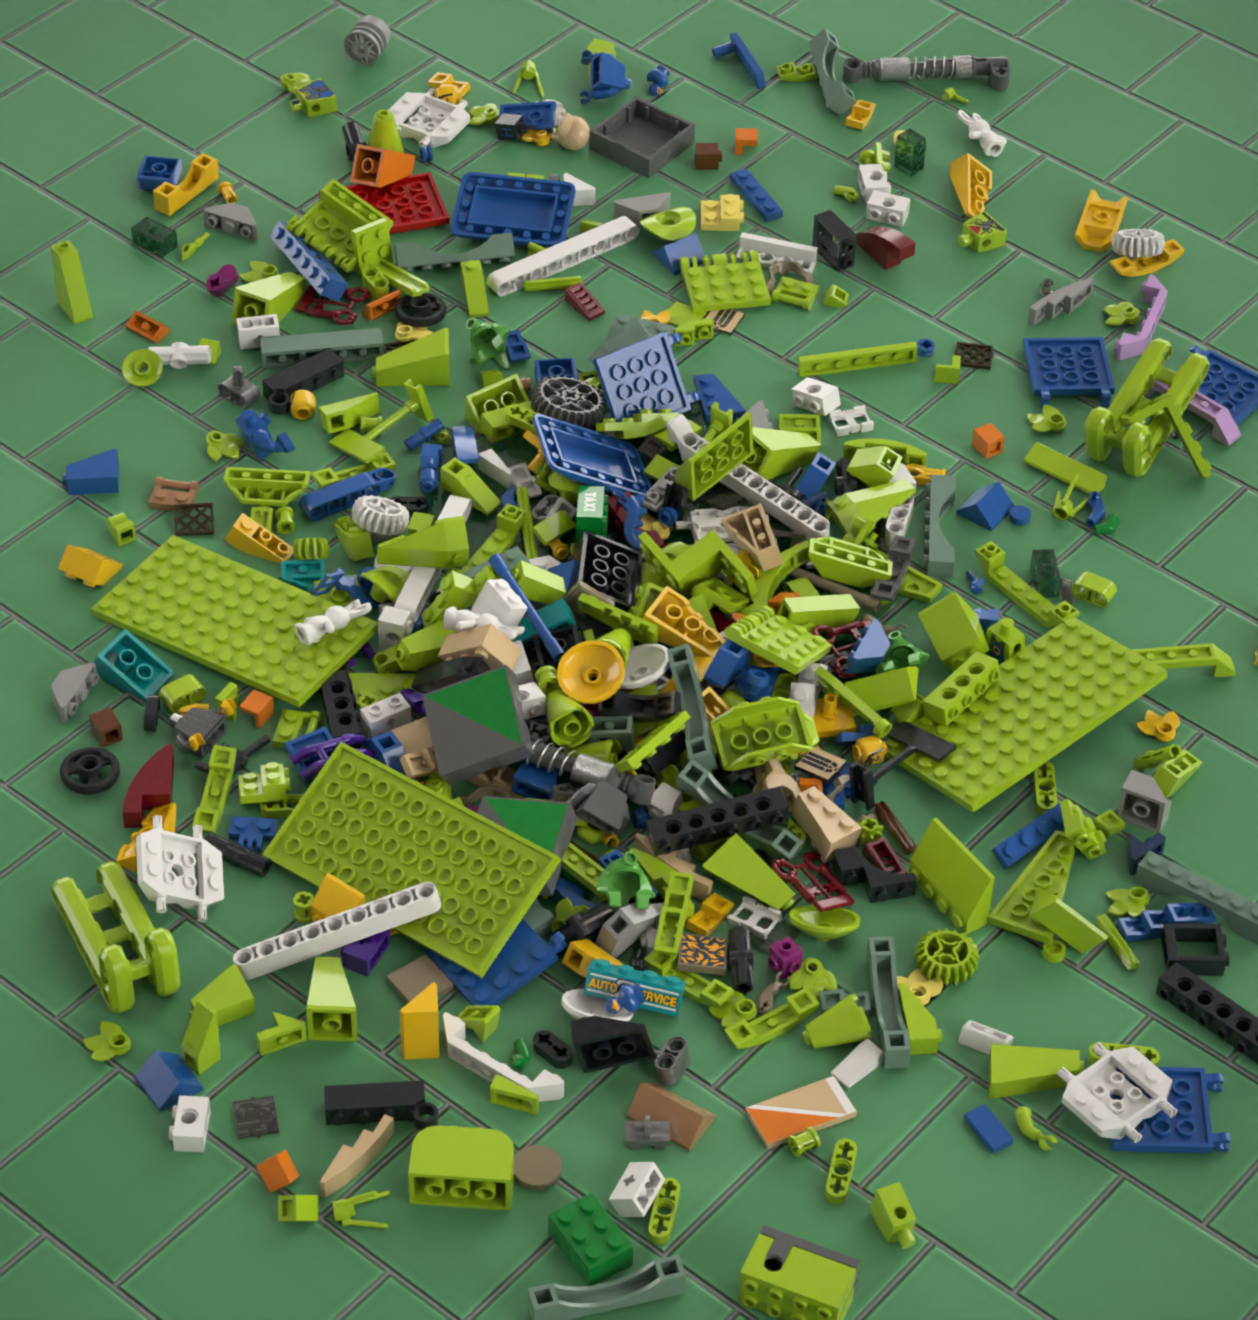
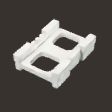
M865 405L853 407V410L841 411L839 409L829 413L828 420L831 422L837 437L849 435V432H859V430L861 433L873 431L874 422L870 421ZM861 416L865 417L867 422H862L861 424H857L854 419ZM845 420L847 425L837 427L835 421Z
M744 896L742 898L743 902L732 915L729 914L727 916L728 924L733 927L744 926L750 933L753 932L754 936L766 940L767 935L775 925L781 922L782 911L770 906L767 909L766 906H760L757 900ZM743 909L753 912L748 920H743L736 916ZM762 918L773 921L767 929L757 926Z

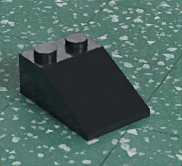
M600 1016L583 1017L571 1021L573 1045L584 1073L656 1058L645 1024Z

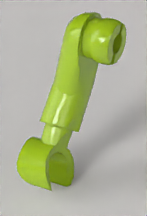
M1021 1106L1015 1110V1118L1021 1133L1035 1142L1039 1141L1041 1149L1051 1150L1052 1148L1046 1144V1138L1052 1143H1057V1139L1052 1135L1042 1134L1041 1130L1034 1127L1031 1109L1027 1106Z

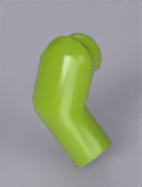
M588 825L578 826L576 830L579 838L590 844L603 841L602 838L606 834V832L596 830Z

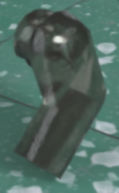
M1044 278L1043 282L1040 283V294L1043 297L1054 292L1051 287L1053 280Z
M1062 578L1058 581L1057 588L1062 600L1072 604L1074 602L1071 592L1072 581Z

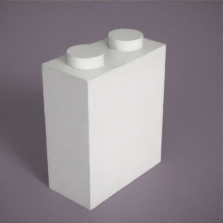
M504 579L486 581L471 611L473 613L478 612L480 615L484 613L493 614L499 619L501 624L518 626L528 607L510 588L508 582Z

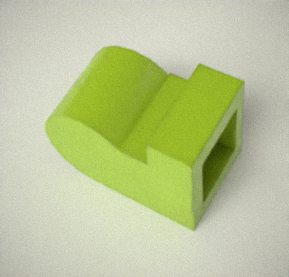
M122 512L106 519L108 529L118 546L136 541L135 525L131 520L127 519L125 513ZM121 533H127L129 536L121 538Z

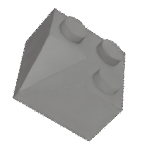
M1131 770L1121 789L1117 815L1124 822L1159 833L1169 817L1172 801L1165 798L1153 777Z

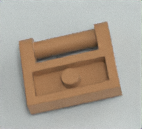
M157 476L149 499V508L174 511V505L194 504L199 491V481L183 482L167 480L164 477ZM163 488L187 490V491H189V492L166 490V489H163Z

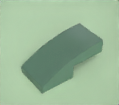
M844 988L821 991L822 1014L852 994H845ZM869 991L855 993L859 999L856 1001L857 1007L862 1006L866 1017L872 1016Z

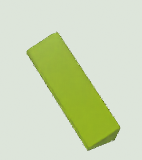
M1038 442L1033 445L1023 459L1024 463L1068 484L1071 483L1074 474L1078 473L1079 476L1074 487L1088 494L1093 491L1100 492L1105 487L1107 475Z

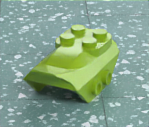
M768 696L752 703L741 702L710 721L719 763L722 769L727 771H736L762 765L772 759L783 760L790 755L814 750L813 746L820 742L813 717L803 712L799 701L783 697L772 698Z

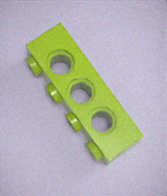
M976 651L923 700L925 718L947 727L999 679L998 660Z

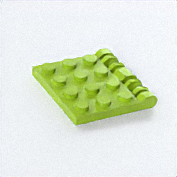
M746 251L741 252L740 258L742 263H736L735 254L729 253L730 264L727 263L725 253L711 255L712 265L709 263L708 255H703L702 267H698L696 256H692L691 268L688 257L679 258L681 273L693 313L771 305V298L759 262L758 251H749L748 256Z
M762 605L724 630V635L727 639L794 675H797L828 654L832 647V644L826 642L825 638L807 632V629L803 626L788 622V619L784 616L775 615L774 610L767 605Z

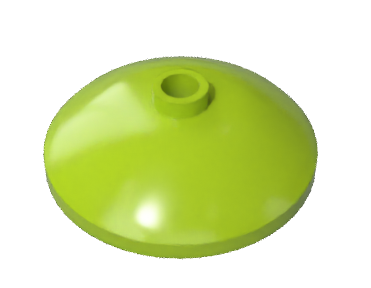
M804 905L792 909L789 913V920L797 929L811 937H815L819 941H829L830 939L850 934L860 926L861 920L859 915L845 908L819 912L814 905Z

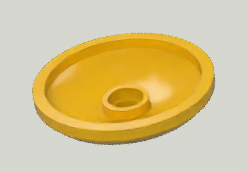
M597 640L581 642L571 647L563 655L557 668L558 683L564 694L576 702L584 704L599 703L610 698L618 691L625 676L624 661L618 650L606 642ZM597 677L595 681H590L591 678Z

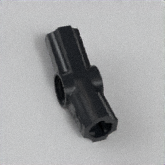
M348 122L342 126V133L346 142L347 157L354 163L357 144L367 146V143L362 139L358 123Z
M605 900L586 912L581 911L572 915L565 921V925L545 937L546 944L556 932H560L565 937L564 941L567 943V947L556 953V955H559L568 949L570 942L588 939L595 934L596 930L602 928V925L614 915L612 908L609 907L608 902Z

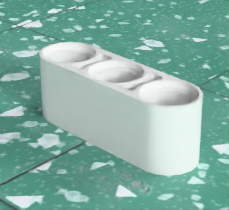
M913 496L909 497L899 507H893L890 511L884 543L888 547L891 546L895 535L906 536L912 518Z

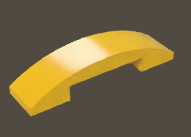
M1172 239L1165 242V247L1160 255L1145 258L1139 257L1131 260L1127 256L1111 260L1109 264L1122 276H1142L1171 264L1185 253V249Z

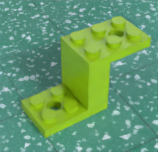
M711 530L672 561L645 531L638 536L640 541L639 548L643 552V559L648 565L653 564L656 567L655 572L662 580L666 579L670 583L668 584L669 588L684 597L691 594L693 587L697 583L712 578L722 569L730 579L733 577L737 581L736 585L743 594L747 592L752 598L758 593L752 572L714 530Z

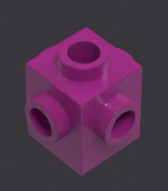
M789 936L769 946L768 965L776 974L782 971L781 980L791 976L792 973L800 969L803 950Z

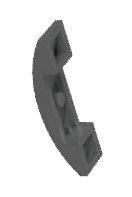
M898 535L894 536L888 557L893 562L892 576L886 581L877 579L871 597L887 601H893L896 598L907 574L916 539Z

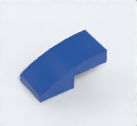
M509 331L505 351L510 362L531 359L526 341H523L520 331Z
M861 725L856 728V733L841 732L834 736V745L853 744L859 738L876 735L873 733L874 726Z

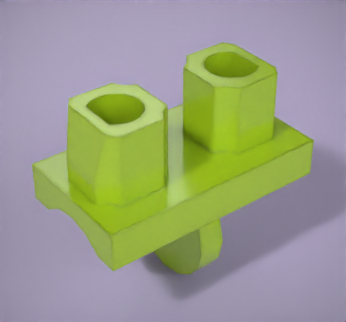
M875 143L874 151L867 149L860 153V162L864 165L881 163L883 171H886L887 174L891 168L890 163H887L890 153L882 150L881 143Z
M857 516L851 526L859 530V534L854 538L846 533L842 540L861 546L866 542L864 547L871 548L872 546L877 549L879 545L874 541L878 535L873 532L868 539L877 523Z

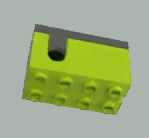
M763 1225L740 1271L738 1302L748 1308H755L772 1317H779L784 1320H844L857 1292L859 1280L857 1276L860 1271L861 1260Z

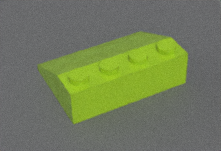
M746 413L689 458L674 474L675 482L689 490L687 497L690 500L695 501L754 454L752 413Z
M937 817L932 819L910 859L908 874H915L916 884L923 890L925 896L930 898L938 906V909L951 919L956 928H959L967 935L988 924L995 877Z

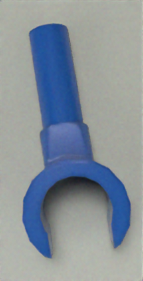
M968 570L966 574L972 581L969 584L970 590L974 594L983 591L984 588L981 586L984 584L983 578L977 579Z

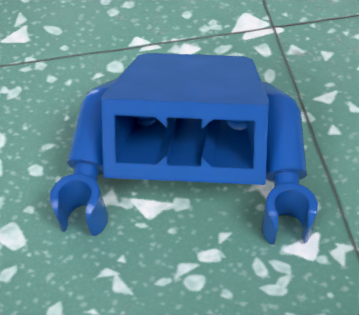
M589 50L583 51L581 63L588 65L591 62L590 90L593 93L583 90L580 96H586L587 98L581 99L582 104L589 103L591 98L597 100L616 96L621 90H627L631 87L632 80L625 77L624 64L617 61L612 54L604 52L592 54Z

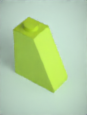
M233 964L190 1000L191 1011L188 1012L191 1019L196 1002L201 999L207 1005L210 1004L215 1008L218 1014L217 1023L218 1026L254 1014V996L237 965Z

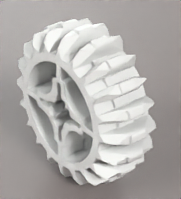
M1139 228L1120 230L1113 235L1112 250L1116 254L1129 257L1145 258L1162 254L1165 247L1164 235L1158 231Z
M365 495L358 497L355 500V504H353L352 520L356 525H360L361 528H365L367 531H372L375 534L396 536L402 534L409 523V511L406 507L401 506L400 503L394 502V500L380 496Z

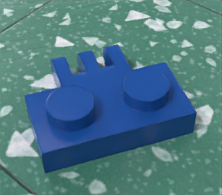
M232 816L229 839L239 840L238 844L241 846L247 844V847L252 851L254 844H257L256 851L262 852L263 842H271L277 834L278 819Z

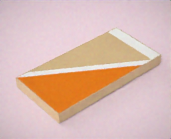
M834 1075L746 1107L745 1109L747 1117L767 1150L787 1143L789 1136H797L805 1132V1129L809 1126L819 1131L854 1118L857 1114L856 1109Z

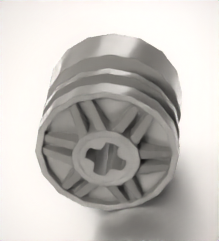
M371 15L361 17L344 40V49L347 55L359 64H373L378 60L391 40L389 27L378 17Z

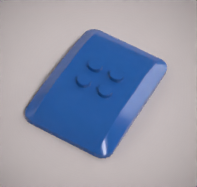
M479 172L466 173L461 180L451 222V232L457 237L484 242L493 234L512 233L514 245L528 246L530 242H533L542 247H552L566 239L576 194L575 186L565 181Z
M537 413L532 418L546 463L561 477L585 486L605 487L604 492L610 493L606 485L610 484L622 492L629 491L633 496L645 494L652 487L648 476L643 474L645 467L638 449L633 444Z

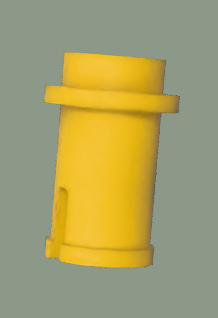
M223 181L218 185L219 194L223 195L226 203H236L238 197L232 190L233 186L231 183Z
M559 537L548 544L556 559L563 560L569 555L568 546L563 544Z

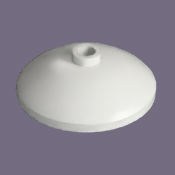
M643 644L630 648L628 665L620 688H642L658 680L670 665L668 649L660 644Z
M584 989L570 990L562 996L561 1004L563 1008L576 1020L583 1017L600 1016L629 1021L633 1017L634 1012L631 1013L624 1007H622L618 1014H610L605 1007L607 1000L583 995Z

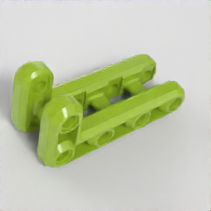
M1161 338L1152 340L1109 408L1106 409L1099 406L1093 408L1085 422V445L1088 457L1098 462L1105 461L1110 452L1116 447L1122 450L1123 468L1126 474L1136 478L1145 475L1174 429V426L1166 411L1156 417L1151 416L1146 425L1139 422L1132 423L1129 429H1125L1127 425L1123 424L1120 417L1151 401L1145 397L1157 381L1170 386L1166 394H1172L1175 400L1174 403H1178L1184 413L1208 373L1210 363L1207 357L1198 353L1190 354L1185 364L1180 367L1178 372L1164 367L1173 352L1170 342Z
M109 861L98 867L96 878L97 882L101 884L104 893L85 899L81 889L77 888L73 878L66 876L55 880L51 887V892L56 907L106 1004L112 1012L120 1014L132 1008L135 1003L133 981L145 976L150 984H153L157 995L166 997L178 991L180 987V974L174 939L169 930L161 927L154 928L119 863ZM110 908L121 925L103 932L92 914ZM128 941L130 947L139 958L129 962L125 957L122 946L117 944Z

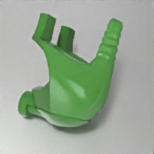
M474 318L468 319L466 328L471 331L470 364L478 363L482 365L487 359L494 358L503 368L510 369V363L505 351L509 330L497 323H480Z
M900 631L891 632L888 635L891 644L885 653L883 662L877 666L875 672L881 674L904 667L917 666L919 673L927 663L930 655L905 641Z
M632 851L626 852L623 858L609 863L602 872L597 884V893L606 894L609 900V907H614L615 913L620 908L627 906L629 899L636 897L637 909L647 910L649 899L656 896L646 875L637 863L638 857L636 853Z

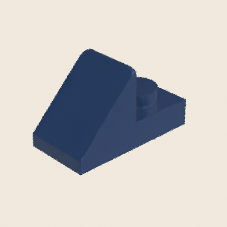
M1159 832L1152 838H1147L1144 843L1133 835H1129L1127 844L1129 874L1133 876L1137 873L1138 864L1149 851L1157 855L1163 853L1166 841L1164 835Z

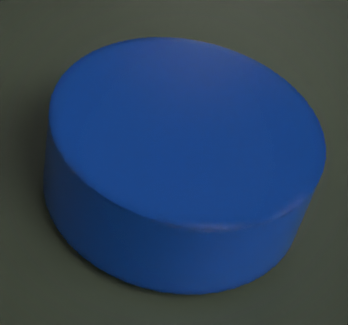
M1021 505L1011 508L1009 519L1012 523L1025 525L1030 521L1031 511L1029 508Z

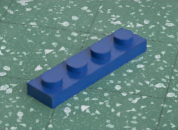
M748 169L730 173V181L765 222L783 217V210Z
M1060 803L991 850L1004 869L1049 839L1055 830L1060 831L1064 828Z

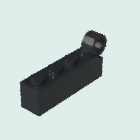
M329 348L263 379V396L269 400L270 411L277 415L285 414L289 411L290 396L295 391L307 390L312 392L344 377V361Z
M424 1080L324 1086L326 1125L380 1122L384 1114L393 1117L394 1121H414L415 1127L419 1130L438 1125L437 1107L432 1103L425 1102ZM425 1114L432 1116L429 1119L420 1118L421 1115Z

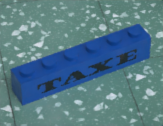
M279 220L272 230L270 238L321 296L339 301L348 286L347 282L322 254L303 241L305 237L295 236L294 233L285 228L287 223Z

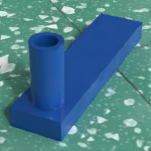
M737 32L730 34L731 42L712 48L715 59L734 52L758 89L766 87L764 72Z

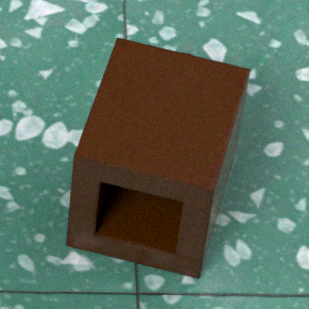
M695 143L696 170H718L719 162H722V150H719L718 143Z
M110 707L89 715L91 731L102 748L123 740L121 723Z

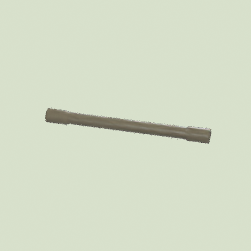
M799 567L788 574L797 579L805 576L812 585L836 595L851 594L856 603L874 612H878L881 607L882 601L877 598L857 592Z

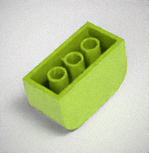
M430 1126L421 1130L415 1136L411 1149L408 1171L409 1204L511 1211L514 1187V1146L511 1139L501 1131L483 1129L481 1127Z

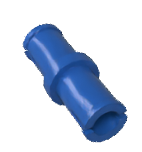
M437 418L426 427L419 428L417 433L404 440V444L412 452L422 443H428L431 437L444 430L445 427L441 420Z

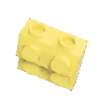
M720 195V201L701 200V230L739 231L740 223H744V212H740L743 211L744 201L740 200V195Z

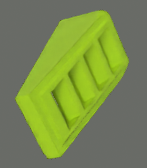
M500 1075L494 1076L490 1086V1103L534 1115L538 1114L539 1096Z

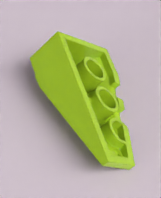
M907 479L845 493L842 496L836 497L827 505L836 525L845 534L848 533L856 538L860 531L851 525L857 516L866 520L870 519L875 523L881 518L886 519L889 516L888 512L893 507H899L916 492V489Z
M464 517L443 518L435 521L436 524L425 529L423 527L416 529V533L408 536L400 535L378 544V564L432 568L467 566L469 562V544Z

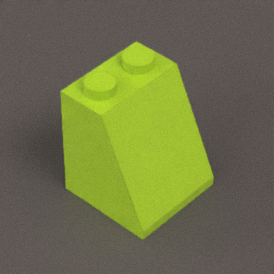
M955 591L918 613L941 661L952 672L957 670L976 651L982 654L989 651L977 613Z

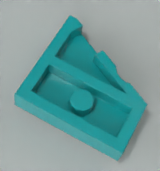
M324 559L281 561L282 582L308 593L314 590L313 581L322 580L325 576Z

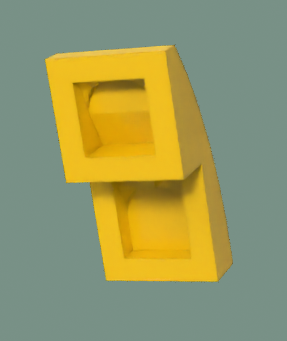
M437 72L428 81V85L434 89L439 88L441 84L456 85L463 96L471 89L469 82L454 81L453 74Z
M858 99L852 107V113L846 118L845 126L863 130L870 120L876 104Z
M713 893L702 902L700 911L687 921L686 928L698 935L709 936L729 914L734 903L717 893Z

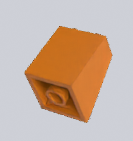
M357 144L350 182L379 188L412 175L415 155Z

